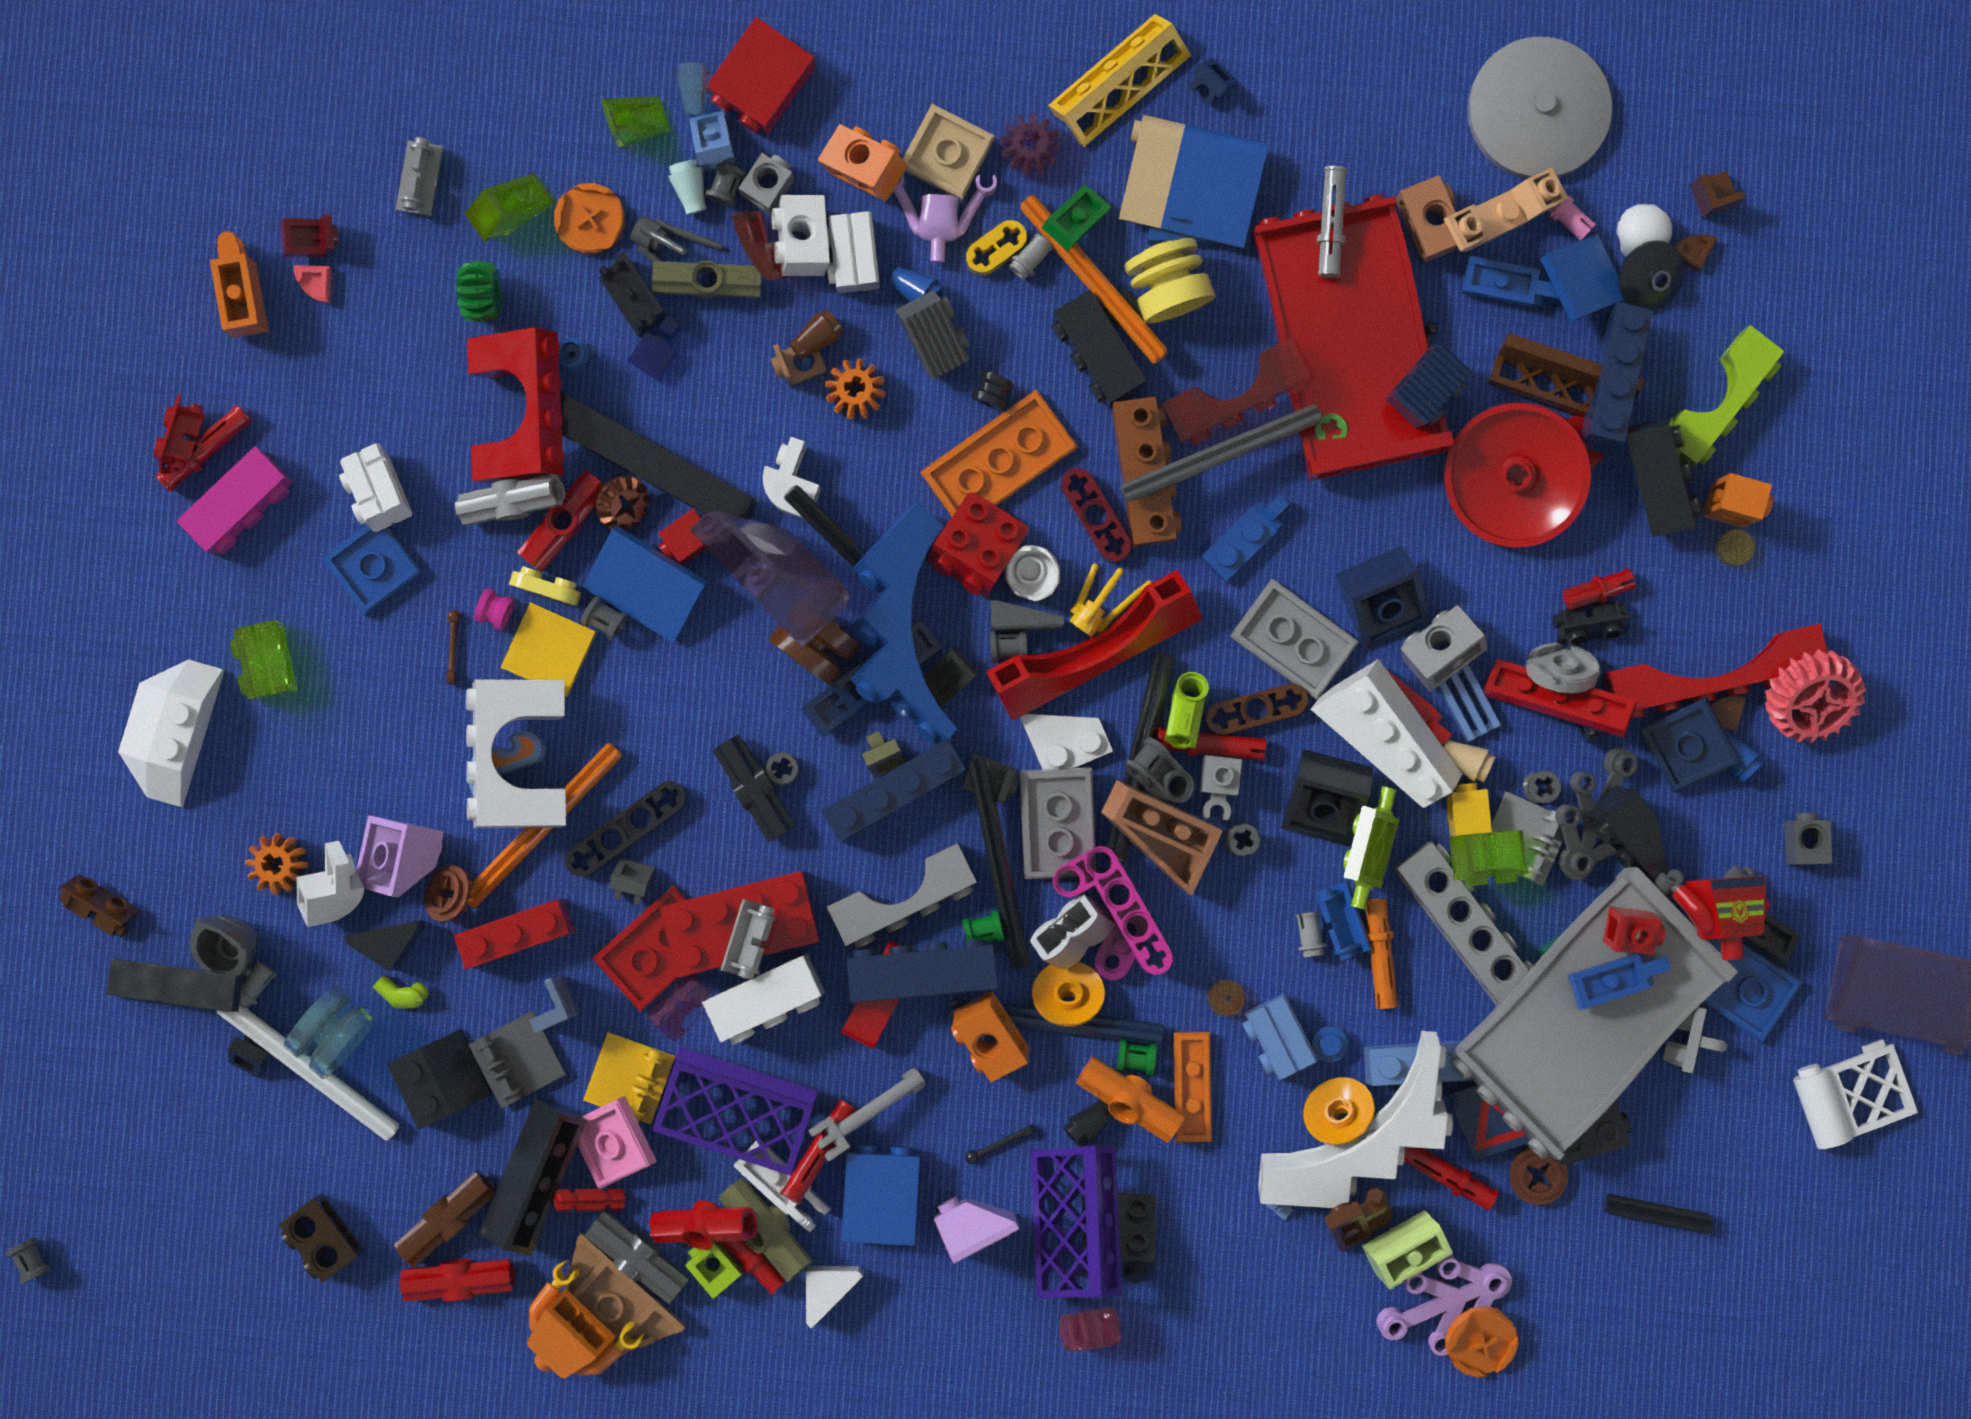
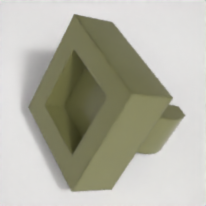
M879 731L866 737L872 750L863 753L862 756L874 778L906 763L895 739L885 743Z

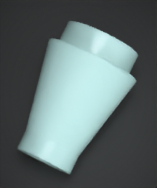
M688 160L669 166L671 175L668 178L684 206L686 215L706 210L703 169L698 167L697 160Z

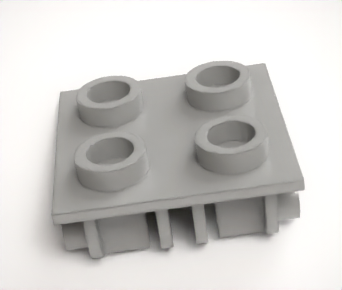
M1505 791L1491 823L1492 833L1486 834L1477 857L1540 886H1544L1564 840L1561 825L1557 823L1555 818L1556 811H1549Z

